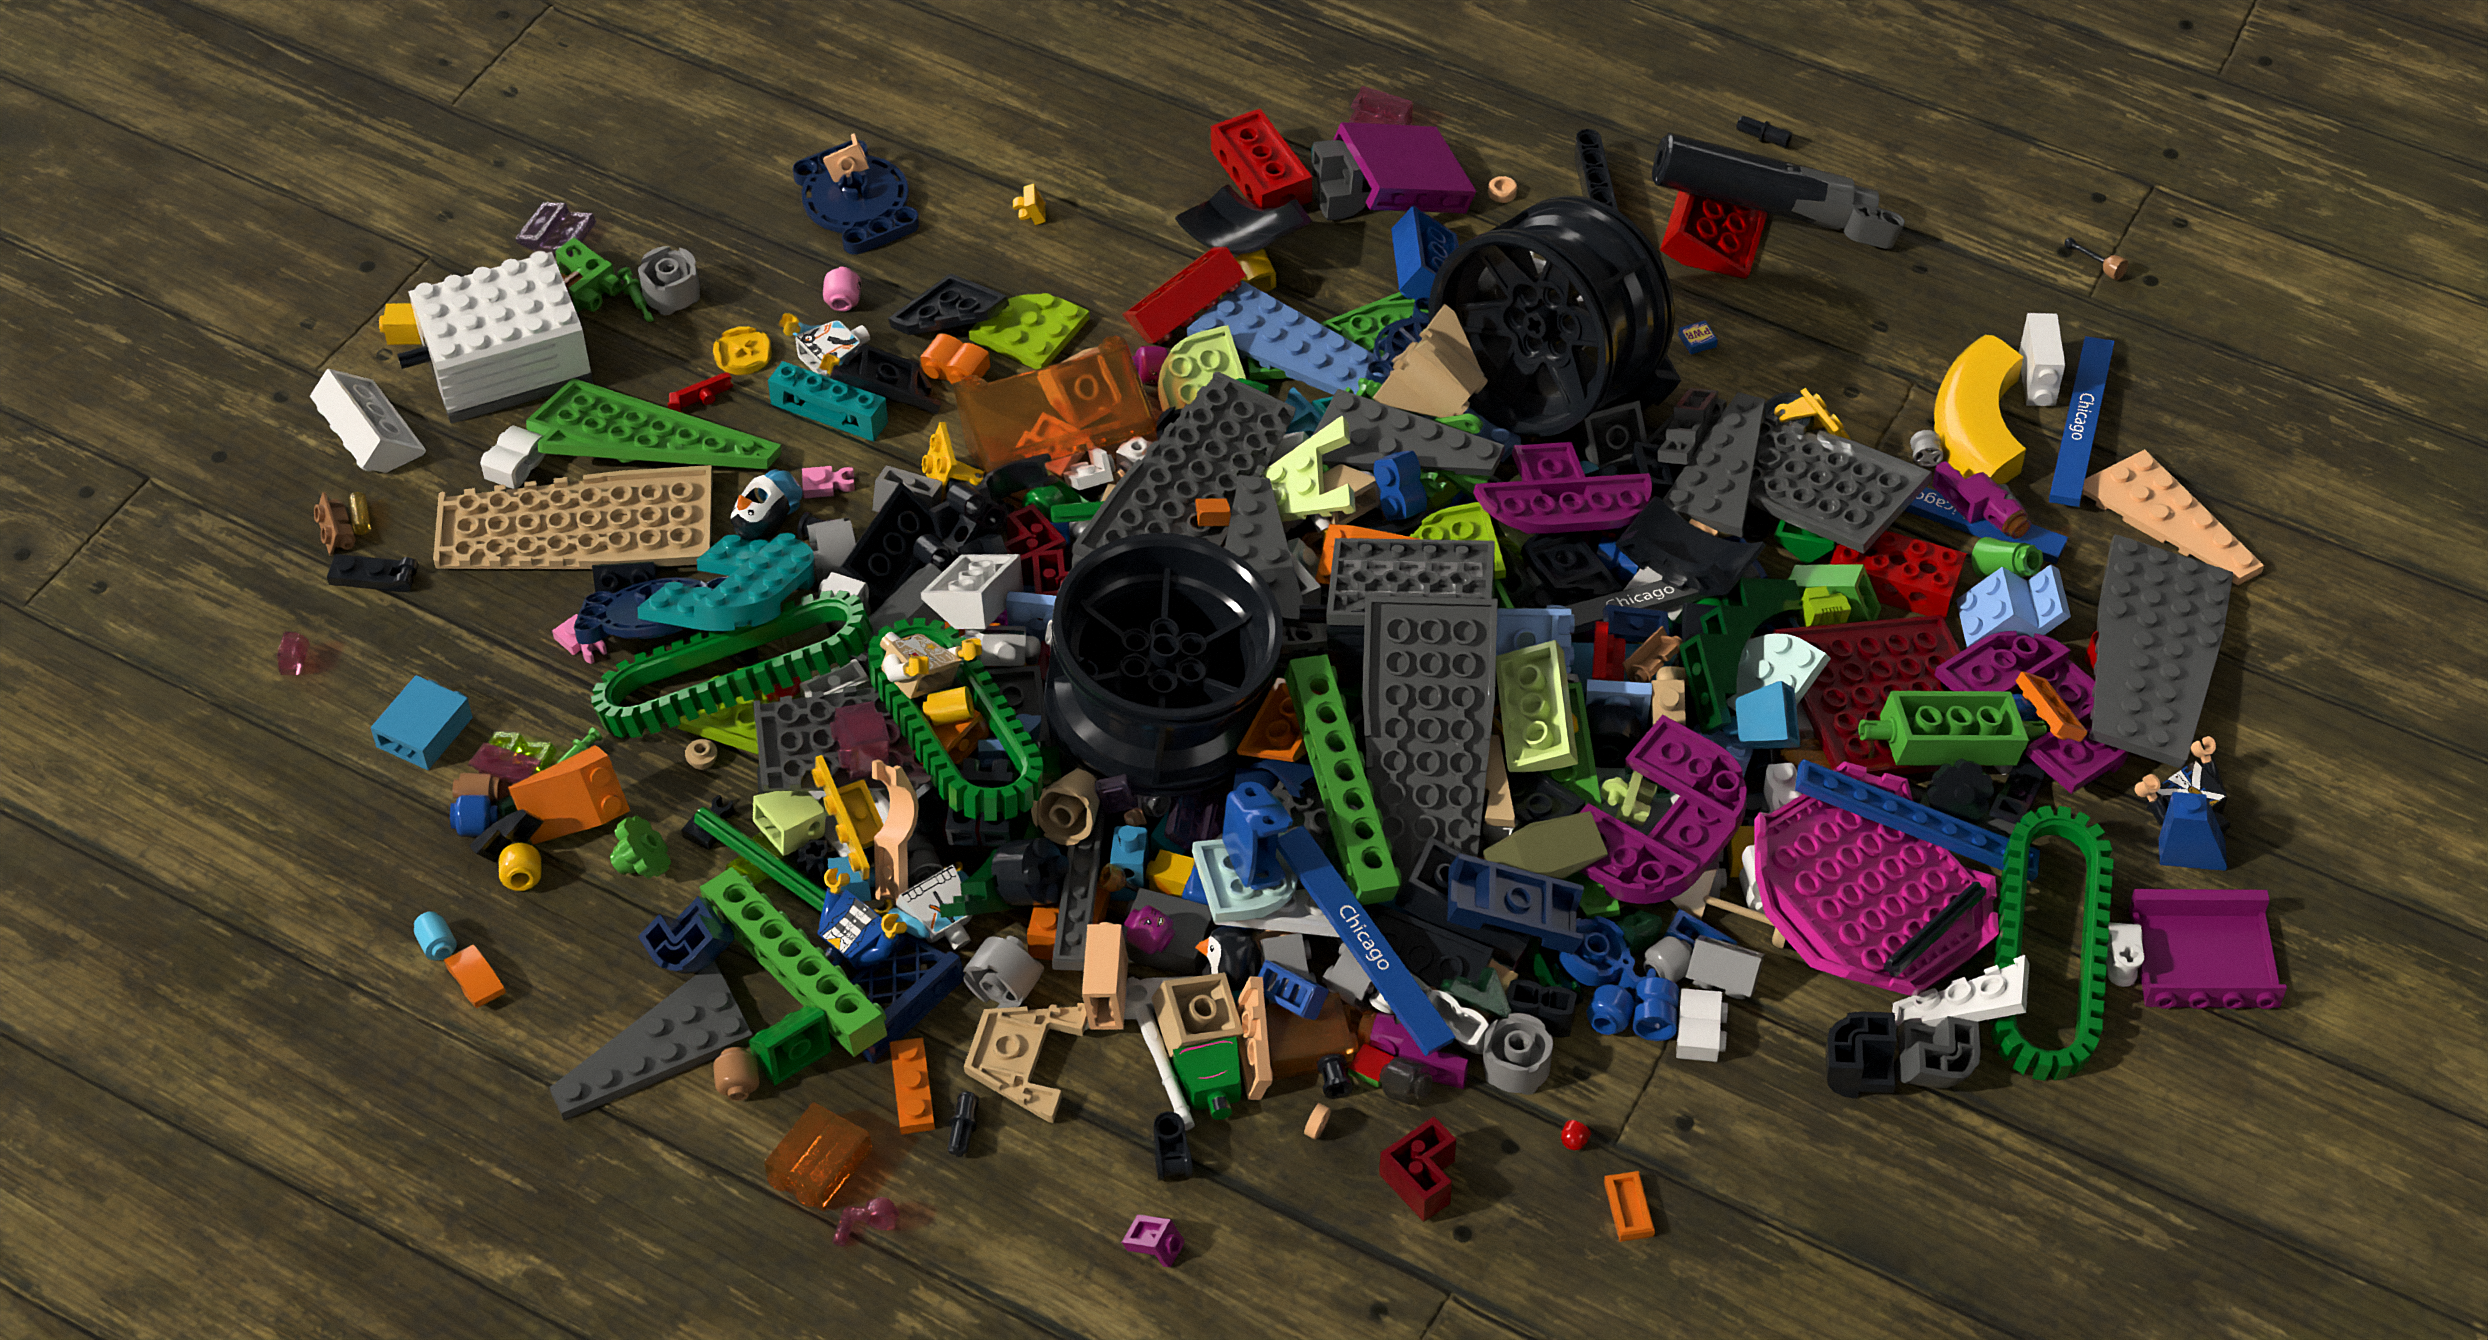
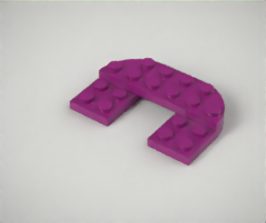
M2017 631L1995 633L1981 639L1936 667L1934 676L1952 691H2000L2011 693L2018 691L2022 694L2023 690L2015 681L2021 671L2046 678L2088 733L2081 742L2069 738L2061 740L2050 731L2029 744L2025 754L2071 794L2108 770L2113 773L2116 772L2128 758L2130 752L2089 738L2093 720H2090L2094 706L2092 689L2095 681L2068 659L2070 649L2050 637L2037 633L2034 634L2033 638L2025 635L2017 636Z
M1663 714L1626 757L1627 767L1680 796L1652 831L1646 836L1589 803L1580 812L1591 811L1608 856L1578 872L1605 886L1606 895L1629 903L1649 904L1662 902L1688 890L1736 834L1746 812V785L1743 771L1736 759L1723 747Z

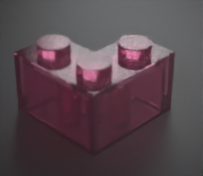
M874 702L835 708V721L830 722V729L833 741L839 740L841 748L838 749L841 769L847 768L849 779L871 776L872 761L881 760L884 765L888 766L890 738L882 712L876 713Z

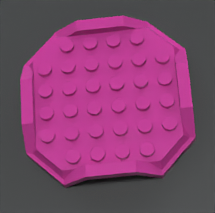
M1845 761L1833 770L1913 801L1908 779L1888 773H1885L1882 777L1867 773L1866 767ZM1805 794L1800 795L1771 814L1760 812L1754 819L1755 878L1765 915L1812 968L1856 982L1909 996H1917L1961 968L1999 934L1998 913L1993 912V900L1997 897L1996 877L1963 867L1948 849ZM1972 882H1980L1981 886L1986 888L1987 893L1983 899L1897 977L1890 976L1889 972L1884 970L1883 965L1887 959Z

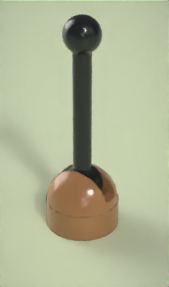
M2068 237L2064 241L2066 248H2074L2103 263L2104 273L2114 280H2119L2128 268V260L2120 256L2112 255L2104 258L2077 244L2072 237Z

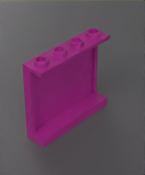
M1340 123L1333 140L1344 141L1371 186L1372 190L1365 202L1370 210L1408 211L1412 206H1415L1422 212H1467L1476 190L1437 127Z
M2134 889L2129 905L2131 924H2139L2142 929L2144 961L2139 967L2145 1007H2158L2161 1009L2171 1007H2192L2194 1009L2205 1007H2225L2228 1009L2239 1007L2280 1008L2287 987L2286 984H2279L2265 913L2270 901L2268 890Z

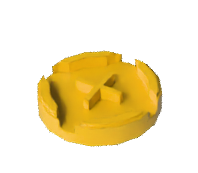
M749 326L732 328L722 333V338L715 341L713 347L714 360L718 367L725 372L734 375H748L761 370L768 364L772 357L771 341L767 334L763 331L762 333L757 332L756 328Z

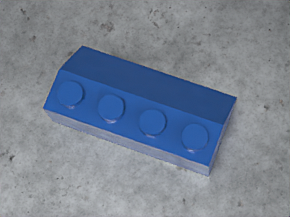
M1412 206L1393 226L1391 231L1399 290L1407 299L1417 300L1422 297L1430 298L1434 278L1440 266L1459 246L1457 234L1415 206Z

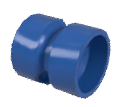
M1602 536L1596 554L1613 576L1616 574L1622 581L1630 582L1640 570V567L1633 563L1615 545L1618 539Z
M1652 977L1641 980L1636 985V1008L1634 1009L1633 1030L1639 1037L1650 1041H1663L1672 1038L1676 1034L1678 1016L1676 1008L1679 1003V988L1674 982L1665 978Z

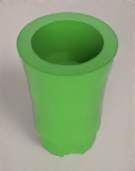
M1991 537L1981 538L1975 544L1972 552V567L1976 575L1981 579L1987 578L2001 567L2020 577L2036 575L2040 572V567L2043 563L2042 551L2038 550L2035 545L2002 541Z

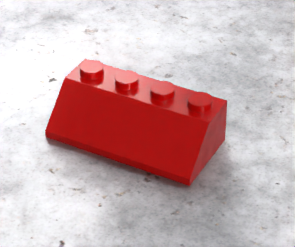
M1213 247L1122 315L1147 343L1154 344L1157 342L1160 345L1173 336L1171 331L1180 325L1183 328L1196 319L1194 314L1203 308L1206 311L1219 302L1217 298L1225 291L1229 294L1242 285L1240 280L1247 275L1228 247Z

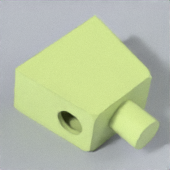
M774 791L754 796L753 822L783 856L798 850L799 847L805 846L810 839L817 840L825 834V817L830 815L826 810L824 797L816 800L808 791Z

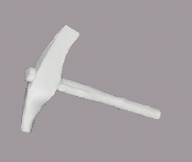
M1195 976L1147 978L1143 980L1134 977L1127 978L1124 1019H1137L1145 1042L1163 1080L1162 1084L1167 1090L1174 1112L1182 1117L1185 1130H1190L1195 1124L1189 1111L1190 1107L1186 1104L1177 1081L1178 1077L1173 1071L1161 1033L1153 1016L1155 1010L1151 997L1165 980ZM1088 1021L1085 1030L1089 1029Z

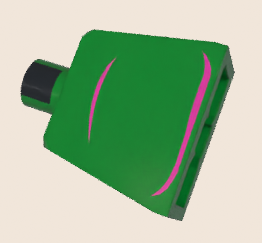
M1236 1036L1173 1049L1174 1072L1192 1108L1195 1110L1210 1108L1212 1117L1216 1120L1228 1118L1232 1114L1230 1104L1241 1100Z

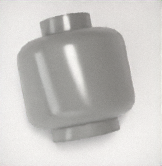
M1667 936L1645 952L1644 970L1647 974L1649 969L1653 968L1656 970L1655 977L1665 978L1676 983L1686 976L1693 950L1686 941H1680L1676 937Z

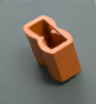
M938 334L920 356L922 370L928 377L948 380L953 386L972 390L990 368L989 352L972 343H963L947 334Z

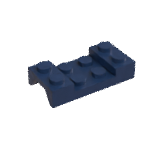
M1458 853L1449 867L1447 922L1479 930L1483 923L1541 937L1542 947L1574 954L1584 940V934L1576 932V911L1583 894V885Z

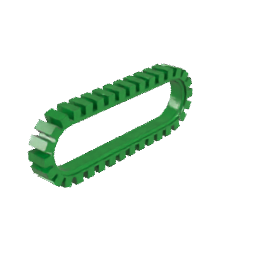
M832 590L822 591L817 600L814 599L813 594L801 597L802 604L796 606L794 600L784 603V611H781L778 617L764 624L752 627L749 623L746 626L735 627V630L723 632L709 631V637L706 638L700 632L690 636L691 643L685 645L683 639L671 642V650L667 651L663 645L653 649L654 656L648 657L645 651L634 655L635 662L629 664L625 659L616 664L618 672L608 670L601 677L603 683H596L592 690L594 695L591 696V702L604 729L609 734L613 732L614 736L624 738L628 733L631 738L642 737L645 728H648L650 734L662 731L661 724L667 722L669 728L681 724L680 717L686 715L689 722L700 718L699 710L705 709L707 715L719 711V703L723 702L725 707L729 708L737 705V697L742 696L746 702L756 698L755 691L761 689L763 695L775 692L774 684L780 683L782 689L794 685L793 678L799 676L801 682L813 679L812 671L818 670L820 676L832 672L831 665L837 663L840 668L851 662L848 655L858 657L865 650L863 644H869L872 638V623L863 603L855 594L850 596L848 591L839 590L834 595ZM833 621L846 622L844 627L835 635L813 645L639 705L619 706L620 702L627 695L644 685Z
M914 618L912 626H909L907 621L903 619L894 622V629L886 625L878 630V636L873 635L868 648L871 684L875 691L878 690L882 702H886V708L890 715L893 714V720L896 725L901 726V733L905 739L908 738V744L913 751L916 750V757L920 763H923V768L927 775H931V781L935 788L939 787V794L943 801L949 799V807L956 812L964 809V816L976 819L980 812H984V821H997V812H1001L1005 819L1017 816V808L1023 812L1033 807V800L1039 801L1042 795L1043 761L1042 757H1040V750L1035 743L1032 744V738L1027 731L1024 732L1023 724L1019 719L1016 720L1015 712L1011 707H1008V702L1004 695H1000V689L996 683L992 684V677L988 671L984 672V665L980 659L977 660V656L972 660L960 662L956 675L963 686L969 688L975 705L1021 774L1014 783L1005 787L984 788L970 784L957 769L915 700L908 698L894 682H890L887 679L886 674L882 671L881 665L886 651L880 647V642L889 632L895 633L901 639L915 634H922L945 649L957 646L962 647V641L966 639L965 636L959 638V631L957 629H954L952 626L945 629V622L934 619L929 626H926V618Z
M2044 806L2038 808L2036 815L2030 811L2022 816L2020 823L2017 822L2006 845L2007 848L2003 854V865L2005 866L2002 870L2001 878L2003 885L2000 890V900L2002 901L1999 905L1998 917L2001 918L1998 922L1999 936L1996 941L1995 952H1997L1994 960V966L1998 965L1999 969L2015 964L2014 959L2021 956L2030 844L2035 839L2045 835H2057L2071 840L2081 849L2087 865L2075 1040L2069 1047L2059 1051L2044 1050L2033 1046L2023 1037L2017 1027L2016 1014L1989 1020V1024L1994 1025L1990 1033L1993 1044H2001L1997 1052L2006 1062L2016 1057L2017 1059L2012 1069L2024 1075L2028 1067L2031 1066L2033 1067L2032 1079L2042 1081L2046 1080L2049 1072H2051L2053 1080L2057 1081L2066 1079L2069 1072L2075 1075L2082 1070L2086 1062L2088 1063L2103 1030V1019L2100 1018L2104 1012V1001H2102V998L2105 994L2106 984L2103 980L2106 977L2107 965L2104 963L2108 953V947L2105 945L2109 938L2107 926L2110 922V911L2107 910L2111 905V893L2109 891L2112 887V876L2110 874L2113 870L2114 859L2109 858L2112 852V847L2109 840H2102L2105 831L2098 823L2089 828L2086 827L2091 817L2079 811L2075 819L2070 818L2071 808L2059 806L2055 815L2051 806Z

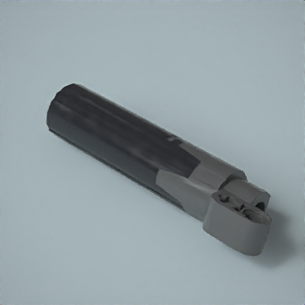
M1667 133L1661 139L1655 153L1652 179L1656 186L1833 230L1843 228L1845 235L1851 240L1884 249H1892L1895 246L1905 225V220L1901 215L1878 208L1879 193L1877 190L1855 185L1853 179L1674 133Z

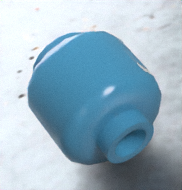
M774 469L766 473L764 476L771 479L787 498L790 505L788 515L795 512L799 508V501L803 496L801 486L788 471ZM758 488V495L764 503L768 498V494L763 489Z

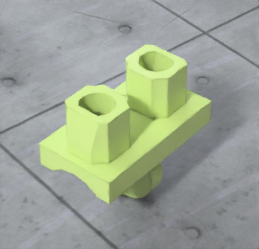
M1634 770L1628 783L1623 782L1619 777L1606 780L1602 785L1601 795L1609 805L1619 804L1615 818L1623 823L1627 820L1643 827L1650 813L1651 806L1649 805L1658 785L1642 779L1643 775Z

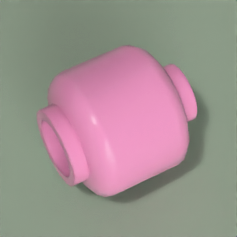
M839 267L828 272L824 278V301L836 311H848L856 306L861 294V278L859 275L847 267Z

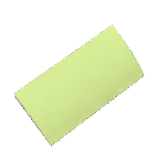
M1552 640L1497 655L1496 675L1508 770L1510 772H1534L1578 764L1564 651L1557 641Z

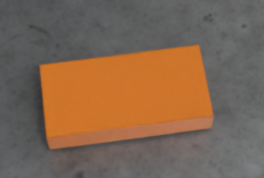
M1639 1171L1605 1176L1604 1184L1619 1241L1654 1237L1655 1229Z

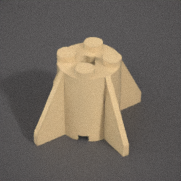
M1444 304L1426 329L1419 334L1422 337L1419 343L1412 341L1402 354L1392 360L1395 370L1390 372V376L1373 396L1375 401L1400 410L1443 418L1462 415L1470 405L1467 401L1474 392L1478 394L1486 385L1488 380L1480 369L1455 312Z

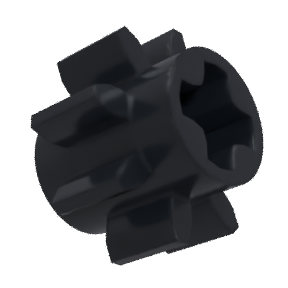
M810 839L804 848H798V870H806L808 879H824V875L828 870V858H837L836 848L831 847L828 849L826 839L823 841Z

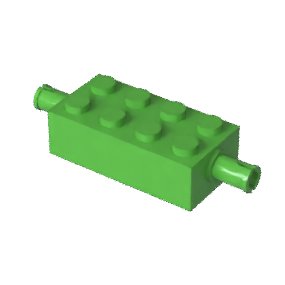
M1891 691L1880 714L1881 720H1861L1858 728L1862 741L1887 740L1896 765H1943L1945 763L1954 765L1961 758L1967 761H1974L1979 765H2017L2028 741L2037 740L2047 733V727L2044 725L2045 722L2043 720L2022 721L2012 693L2000 691Z

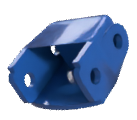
M1244 782L1237 787V790L1228 793L1222 840L1234 870L1244 887L1261 890L1277 886L1281 883V879H1285L1286 874L1276 859L1278 834L1286 832L1288 826L1292 825L1293 820L1283 804L1264 785L1256 782ZM1265 873L1268 877L1260 878L1257 874Z

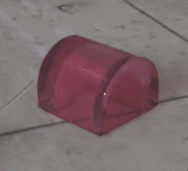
M288 631L283 633L277 653L280 675H298L303 671L310 646L308 639L303 635Z

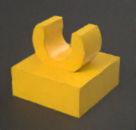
M1035 184L1025 186L1024 197H1017L1013 200V209H1020V220H1027L1031 217L1035 225L1046 222L1045 201Z

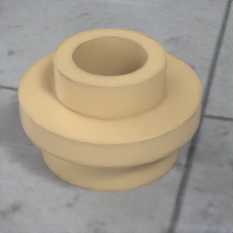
M705 739L693 741L685 750L687 762L699 770L710 768L718 755L716 745Z

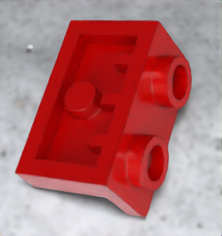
M1596 621L1592 680L1624 682L1622 663L1625 661L1626 640L1624 638H1614L1613 634H1608L1609 622Z

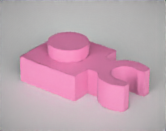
M832 466L802 468L804 498L834 496V489H839L843 492L855 490L854 471L851 467L842 468L838 472H833Z
M575 614L552 630L553 637L573 655L581 650L584 660L592 664L594 663L592 651L598 650L603 655L607 654L605 643L603 640H600L593 644H579L574 631V624L578 616Z

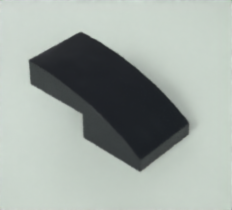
M524 809L513 812L487 828L472 842L470 847L477 855L495 862L502 850L512 842L526 843L544 821Z

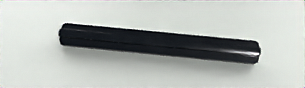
M1972 882L1890 956L1883 965L1884 970L1888 971L1890 976L1897 977L1981 901L1987 893L1986 888L1982 887L1980 882Z

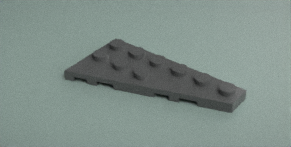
M1337 389L1313 434L1315 435L1341 416L1349 423L1350 444L1322 455V464L1327 465L1328 468L1346 465L1358 466L1359 470H1374V462L1396 452L1413 450L1419 460L1420 469H1423L1424 473L1448 470L1454 471L1456 474L1493 476L1505 453V445L1341 389Z
M1737 392L1662 500L1687 522L1694 519L1714 530L1743 538L1748 498L1751 493L1756 453H1758L1759 436L1762 431L1766 408L1765 399Z
M1239 475L1225 549H1228L1250 564L1266 581L1279 605L1283 626L1308 629V622H1299L1300 605H1304L1270 478Z
M715 960L550 1087L551 1095L563 1121L717 1058L725 1049L743 1047L750 1044L749 1040L753 1038V1034Z

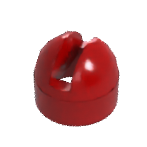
M1568 1120L1562 1129L1561 1141L1567 1149L1579 1150L1588 1142L1591 1131L1587 1126L1578 1121Z

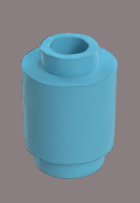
M426 912L415 920L414 935L426 957L433 961L444 960L450 957L456 949L457 942L445 919L436 912Z

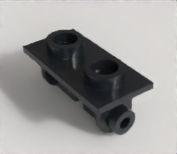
M654 561L592 565L595 592L609 591L616 593L638 583L656 580L657 564H654Z

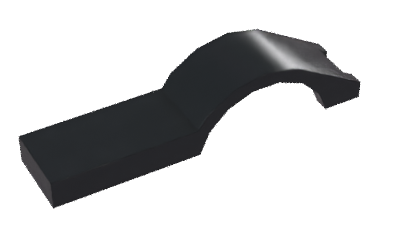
M1045 453L999 466L989 472L981 480V484L973 488L998 503L1015 492L1036 487H1048L1058 482V479L1053 474L1048 475L1045 463L1052 459L1049 454ZM947 501L929 509L937 537L941 539L949 537L960 520L959 515L961 513L950 507Z

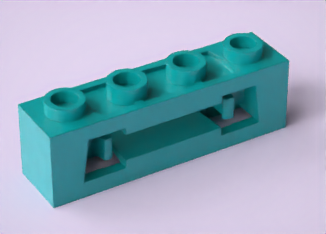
M784 361L780 363L768 379L771 405L873 442L888 423L885 397ZM790 395H794L795 403H800V399L806 402L799 406L786 400ZM847 418L848 422L857 419L858 426L846 423L845 421Z

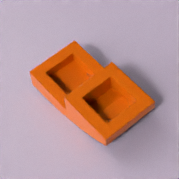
M474 945L444 959L448 971L458 981L464 995L476 1009L506 993L502 983Z

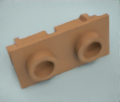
M322 492L320 502L314 508V519L320 525L322 543L326 544L329 556H333L335 548L351 549L355 543V536L351 525L348 524L349 518L344 503L338 499L328 501L326 492Z
M1661 626L1622 663L1629 681L1650 682L1652 676L1664 665L1665 661H1669L1675 654L1680 653L1679 645L1683 644L1682 639L1676 635L1669 637L1664 627Z

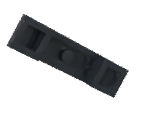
M2026 745L2017 765L2012 766L2001 793H1998L1990 810V816L2017 824V822L2020 823L2022 816L2030 812L2046 772L2025 754L2028 745Z

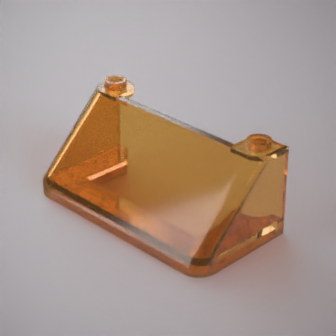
M1111 336L1103 340V343L1098 346L1099 352L989 383L977 375H968L963 377L961 381L953 383L966 449L985 474L1012 461L1045 453L1051 456V461L1147 435L1155 431L1157 428L1155 416L1127 341L1123 337Z

